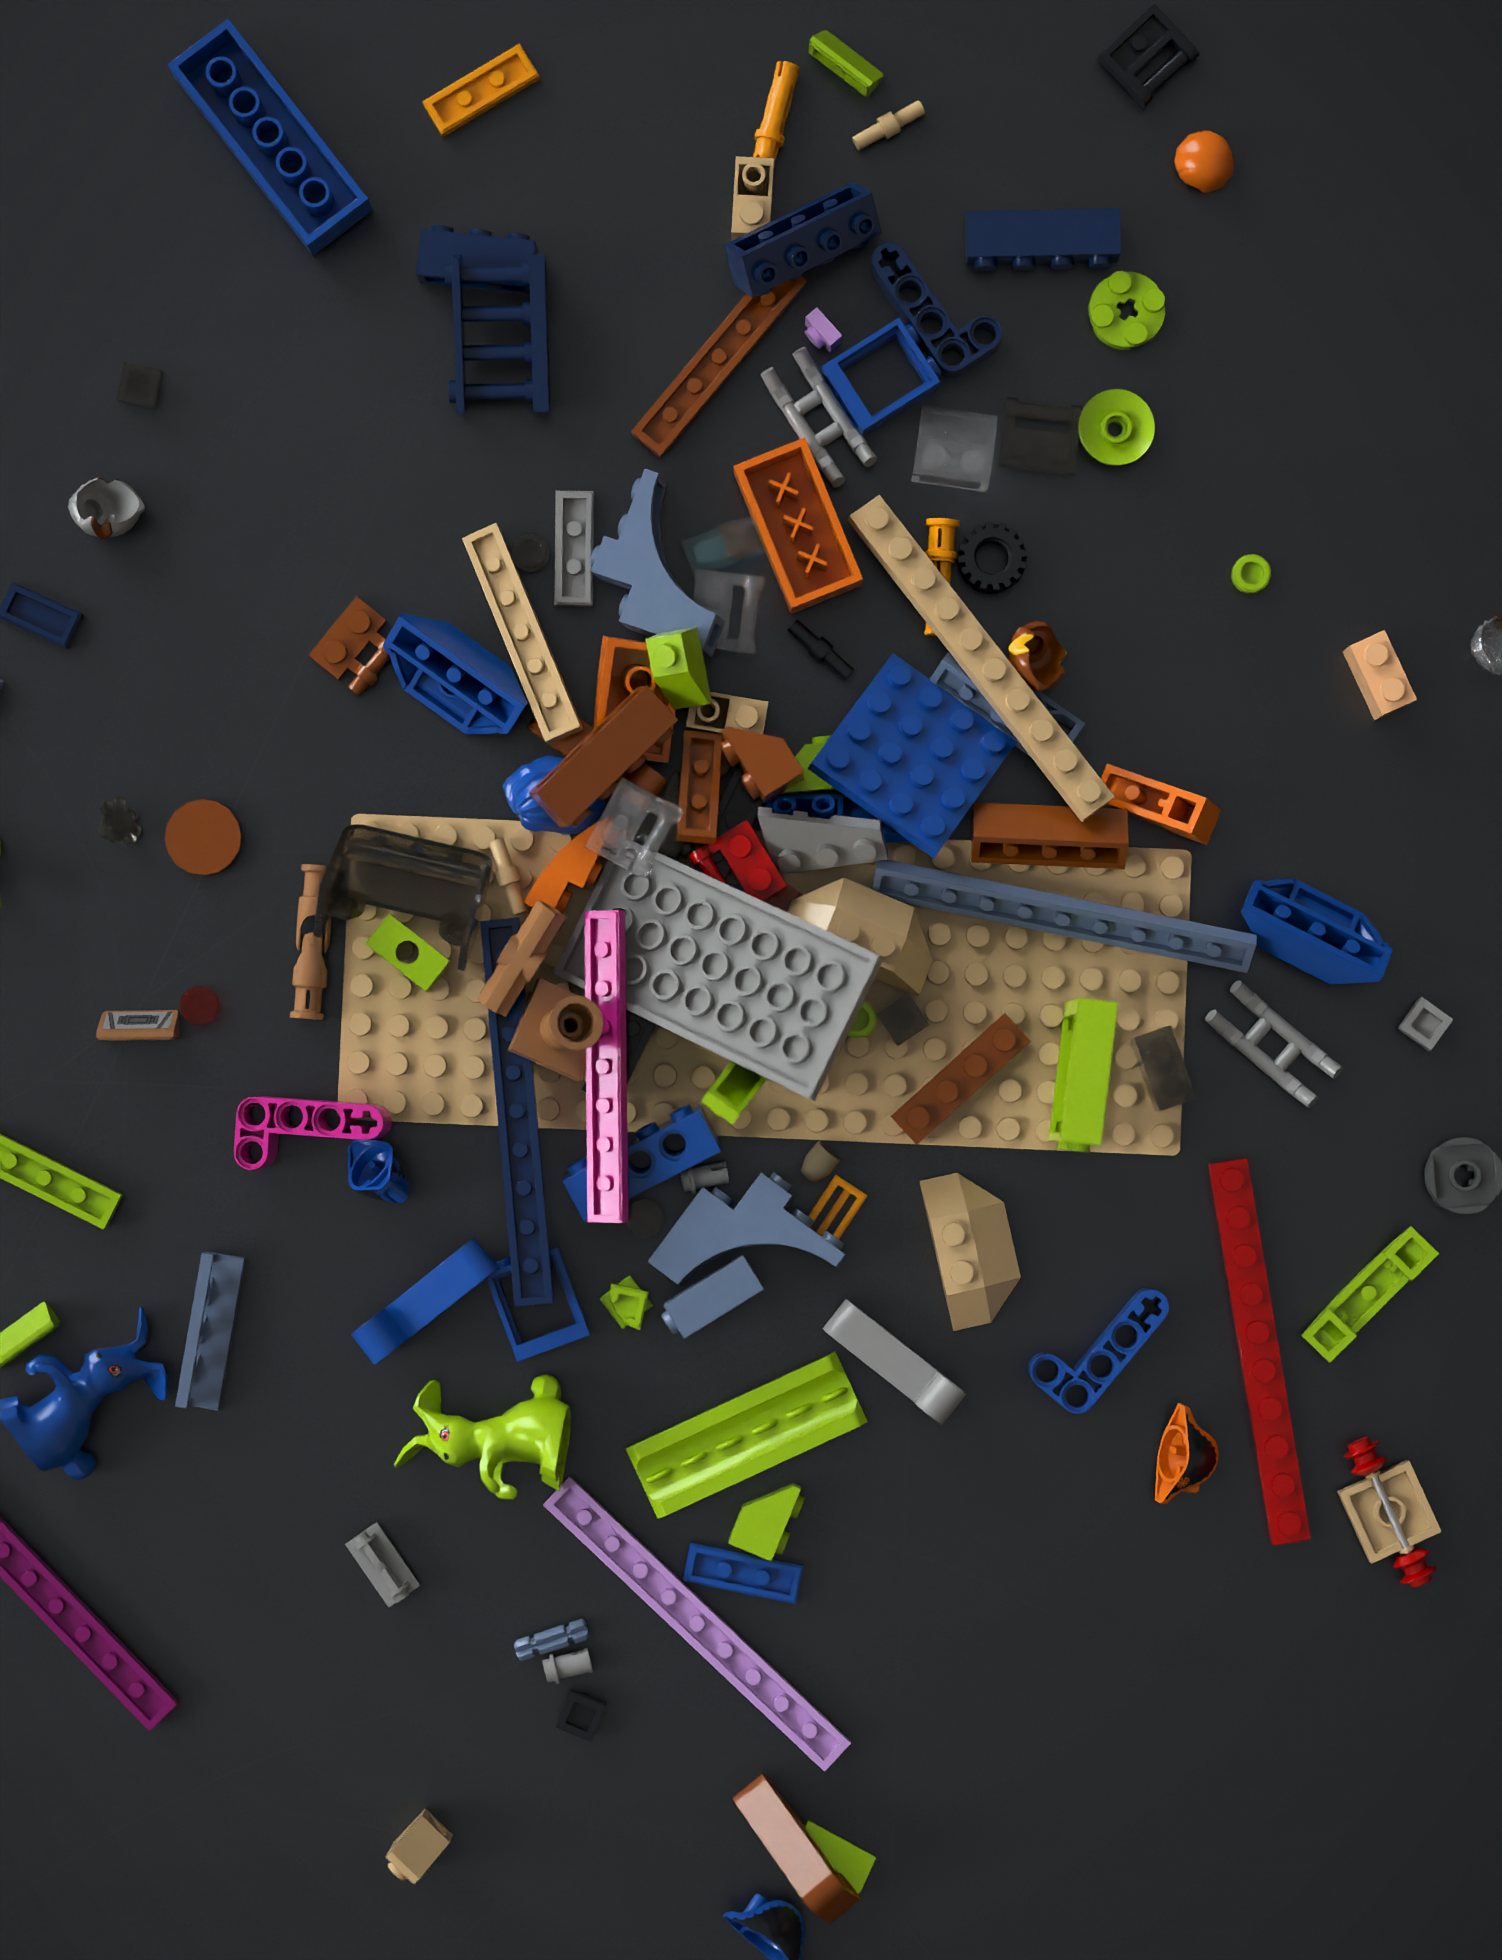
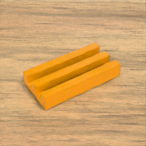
M835 1174L808 1217L815 1221L836 1187L839 1185L844 1189L816 1231L822 1236L849 1195L852 1194L857 1197L833 1233L836 1238L840 1239L868 1195Z

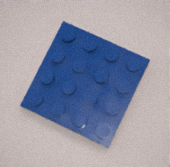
M892 653L811 762L808 769L929 856L935 858L1017 742Z

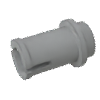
M725 1160L690 1167L680 1172L683 1191H691L692 1194H696V1190L702 1187L707 1188L729 1184Z
M588 1648L557 1657L549 1654L550 1658L542 1660L548 1683L555 1681L557 1685L560 1684L561 1679L593 1673Z

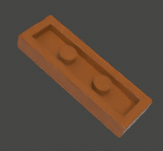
M684 730L676 841L715 845L722 733Z

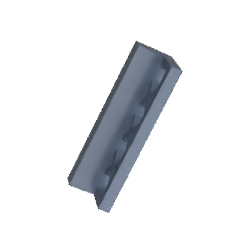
M948 652L929 680L1017 742L1015 747L1030 756L951 653ZM1033 690L1055 721H1059L1071 730L1067 736L1073 742L1086 723L1042 692Z
M210 1251L201 1254L175 1407L188 1408L194 1406L220 1410L246 1262L245 1257Z

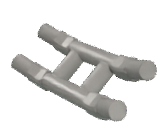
M801 347L792 355L811 386L812 392L794 402L773 367L763 371L760 376L800 439L806 438L819 470L833 488H837L845 482V477L835 465V462L824 446L843 435L852 451L858 456L865 467L875 464L877 456L871 450L858 428L853 424L806 347ZM822 403L834 423L815 434L803 415Z
M1241 980L1236 981L1232 984L1230 992L1248 1010L1259 1017V1020L1245 1036L1217 1010L1210 1011L1205 1017V1021L1222 1038L1246 1056L1287 1093L1306 1107L1311 1108L1318 1100V1096L1287 1072L1288 1067L1300 1053L1333 1079L1339 1076L1343 1067L1276 1013ZM1271 1028L1289 1043L1275 1060L1257 1047L1258 1043Z

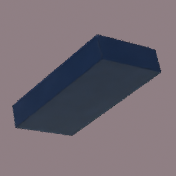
M14 582L11 583L0 607V619L66 649H69L84 616L74 609Z

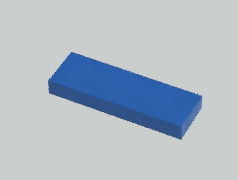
M690 1542L683 1581L796 1604L804 1565L774 1558L772 1561H769L754 1554Z

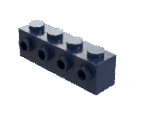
M851 182L724 244L734 285L751 297L768 294L772 291L773 287L787 280L802 277L805 271L819 264L834 261L838 255L852 248L866 245L870 239L882 234L873 193L857 183Z

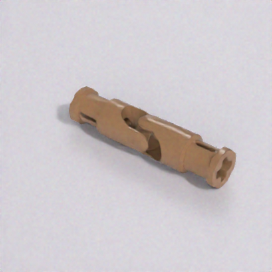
M302 864L301 871L305 875L303 896H300L298 901L296 946L298 951H300L301 945L302 953L293 967L292 985L296 987L294 1010L290 1012L289 1018L324 1020L325 1014L321 1013L322 991L327 988L328 970L325 966L322 951L326 953L330 945L333 899L330 898L331 875L336 873V867ZM311 917L321 918L326 927L325 936L311 932L302 934L301 937L302 926L305 920ZM310 991L309 1009H306L307 992Z

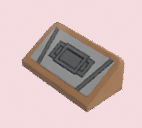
M177 1010L105 1011L101 1015L96 1038L102 1041L177 1040V1038H180L179 1012Z

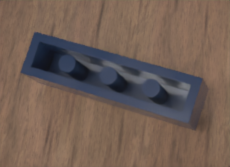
M1120 208L967 211L966 266H975L977 271L996 270L997 265H1013L1014 270H1031L1036 268V264H1051L1052 269L1063 270L1073 268L1074 263H1089L1090 268L1104 269L1111 267L1112 263H1117L1121 255Z

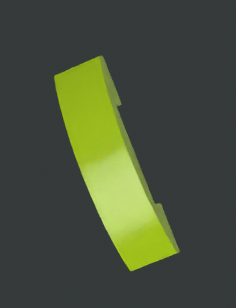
M1410 1226L1384 1248L1343 1288L1304 1331L1302 1337L1331 1363L1357 1337L1356 1333L1409 1280L1413 1281L1439 1253Z

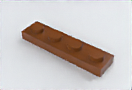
M1004 1013L890 1117L917 1145L1031 1041Z

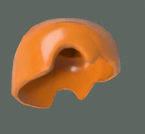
M1211 131L1189 134L1177 147L1175 167L1179 177L1186 185L1196 187L1203 193H1210L1223 188L1232 178L1235 166L1234 155L1227 140L1219 134Z

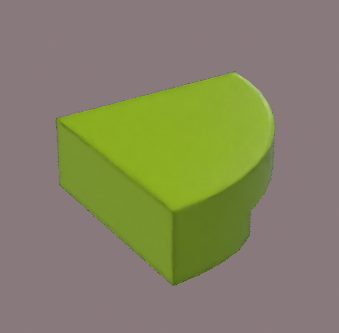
M611 1283L610 1296L616 1313L627 1325L641 1330L649 1292Z

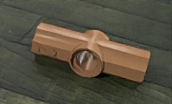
M537 900L518 933H514L497 959V968L488 979L477 1000L493 1012L506 1017L527 982L530 983L541 968L548 955L546 953L547 949L556 938L567 917L553 906Z

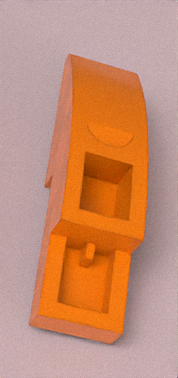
M610 815L588 827L560 850L536 880L524 904L533 908L537 900H541L563 914L573 895L572 892L568 891L570 884L582 890H585L588 883L594 886L604 866L598 863L604 849L609 851L613 849L621 832L615 828L618 823L617 819Z

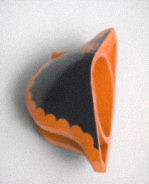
M1181 1403L1177 1404L1166 1426L1158 1450L1155 1501L1160 1504H1167L1180 1492L1196 1494L1200 1484L1204 1483L1213 1474L1218 1463L1219 1453L1216 1441L1197 1425L1191 1409Z

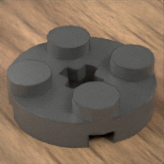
M1469 1137L1449 1139L1430 1153L1424 1173L1426 1188L1433 1201L1450 1212L1457 1214L1478 1213L1486 1209L1502 1190V1162L1489 1146L1478 1139ZM1463 1164L1466 1165L1467 1171L1474 1172V1179H1469L1466 1187H1461V1182L1454 1178V1173L1458 1172L1460 1165Z

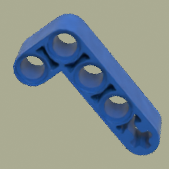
M474 1237L390 1305L355 1330L351 1336L370 1361L376 1365L496 1271L498 1267Z
M1153 1288L1138 1290L1072 1369L1056 1355L1050 1352H1040L1035 1354L1028 1363L1029 1377L1038 1387L1069 1412L1081 1414L1088 1411L1166 1318L1169 1312L1167 1298L1163 1293ZM1156 1297L1155 1306L1158 1308L1155 1314L1147 1312L1141 1318V1321L1147 1323L1144 1329L1137 1322L1128 1318L1131 1312L1137 1317L1140 1316L1145 1309L1141 1303L1144 1298L1152 1300ZM1123 1325L1132 1326L1135 1332L1133 1342L1127 1346H1120L1115 1339L1117 1329ZM1098 1355H1106L1111 1363L1109 1371L1101 1376L1094 1375L1090 1368L1093 1358ZM1043 1360H1052L1056 1365V1374L1050 1380H1040L1036 1374V1367ZM1073 1385H1082L1086 1391V1397L1079 1405H1071L1066 1400V1392Z

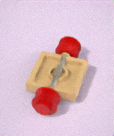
M1369 1436L1357 1439L1347 1445L1349 1451L1343 1456L1344 1458H1353L1356 1464L1350 1471L1351 1474L1365 1476V1479L1338 1490L1337 1493L1365 1555L1372 1564L1399 1551L1400 1555L1395 1560L1393 1567L1403 1568L1405 1576L1400 1580L1401 1584L1409 1583L1411 1588L1424 1585L1433 1579L1431 1573L1437 1568L1436 1566L1426 1565L1424 1559L1429 1554V1550L1415 1548L1414 1544L1442 1531L1410 1461L1405 1460L1380 1472L1379 1469L1382 1468L1387 1457L1377 1456L1374 1450L1380 1443L1379 1440L1370 1441Z

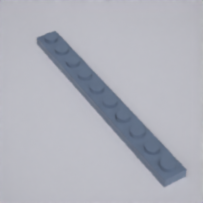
M891 860L877 861L871 888L909 905L1248 973L1257 943V935Z

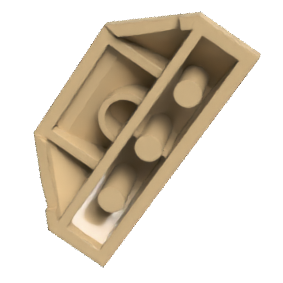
M841 878L790 902L787 913L883 957L884 961L875 977L876 979L915 996L920 995L933 960L914 907L847 878Z
M957 1172L919 1181L953 1331L991 1323L1021 1278L1004 1202Z

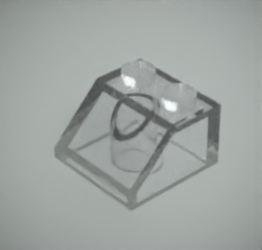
M922 405L911 481L987 492L995 447L997 416Z

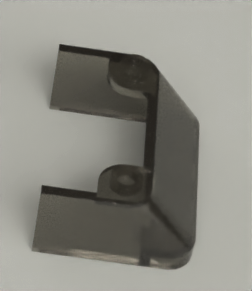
M362 824L347 826L340 835L319 886L313 936L321 938L329 915L343 920H350L363 914L368 904L440 921V936L452 945L461 946L457 970L465 971L477 937L493 862L486 854L471 849Z

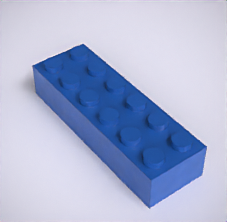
M229 19L225 20L167 65L176 81L312 256L373 211L367 196Z

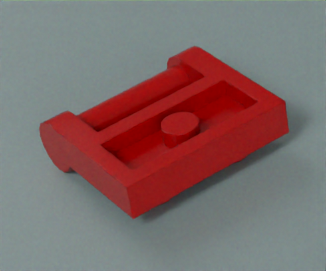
M749 820L742 822L716 838L715 845L706 844L688 855L693 865H698L703 874L727 884L711 856L721 851L746 894L761 901L767 900L788 887Z

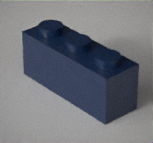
M432 225L431 230L421 229L416 275L419 283L445 285V264H451V257L454 254H462V267H522V263L529 262V255L537 253L538 249L536 241L529 240L530 236L522 233H508L507 238L492 236V232L483 229H470L469 234L454 232V228L449 226ZM522 282L463 283L464 288L530 294V286H523Z

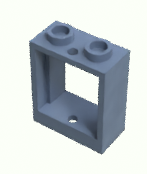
M743 1253L667 1300L663 1305L666 1311L661 1316L673 1335L680 1332L685 1339L762 1291L764 1285Z

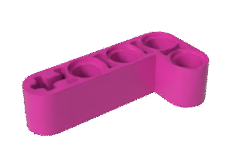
M270 1096L249 1097L243 1100L237 1109L234 1157L237 1164L244 1169L267 1168L277 1158L279 1134L359 1140L377 1139L387 1135L391 1130L392 1116L388 1109L378 1104ZM257 1103L262 1105L265 1110V1119L261 1124L256 1123L252 1118V1109ZM294 1106H297L303 1113L302 1123L298 1127L291 1124L289 1120L290 1110ZM331 1109H335L341 1119L340 1125L335 1130L331 1129L326 1122L327 1113ZM371 1117L372 1119H377V1127L364 1124L354 1125L355 1118ZM254 1142H257L263 1150V1155L259 1162L253 1161L249 1155L250 1146Z

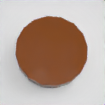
M200 799L187 802L174 812L167 823L165 842L168 854L177 866L190 874L209 876L221 873L236 860L241 852L243 834L240 822L230 809L217 801Z

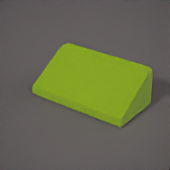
M823 30L813 35L809 40V54L865 97H869L882 81L884 74L829 31Z
M42 1302L0 1333V1369L61 1326V1321L48 1303Z
M808 1820L805 1825L806 1830L831 1865L843 1874L859 1895L876 1860V1856Z

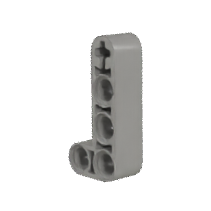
M848 1299L844 1300L822 1328L941 1425L945 1423L966 1396V1393Z

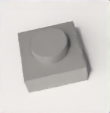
M1419 997L1397 1029L1426 1050L1431 1051L1453 1019L1423 997Z

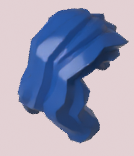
M551 754L535 759L530 764L522 765L503 784L508 805L519 816L521 825L525 829L534 832L547 831L563 835L582 833L591 825L604 819L603 815L606 814L605 806L607 804L598 797L588 807L591 813L582 823L576 827L572 824L568 827H559L528 793L564 759Z

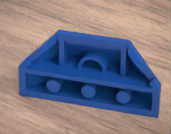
M402 613L383 643L386 653L390 655L393 668L403 690L464 734H508L528 704L512 668L449 622Z
M1274 879L1265 882L1264 880H1255L1241 909V913L1252 934L1257 935V943L1261 950L1328 984L1380 982L1393 952L1391 946L1387 942L1384 943L1378 930L1364 913L1297 879Z

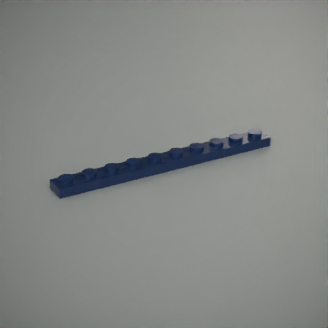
M519 917L480 921L486 983L497 968L498 964L496 962L512 935L514 933L517 934L520 930ZM526 985L506 1017L488 1009L514 1307L554 1303L533 1061L508 1051L527 1004Z

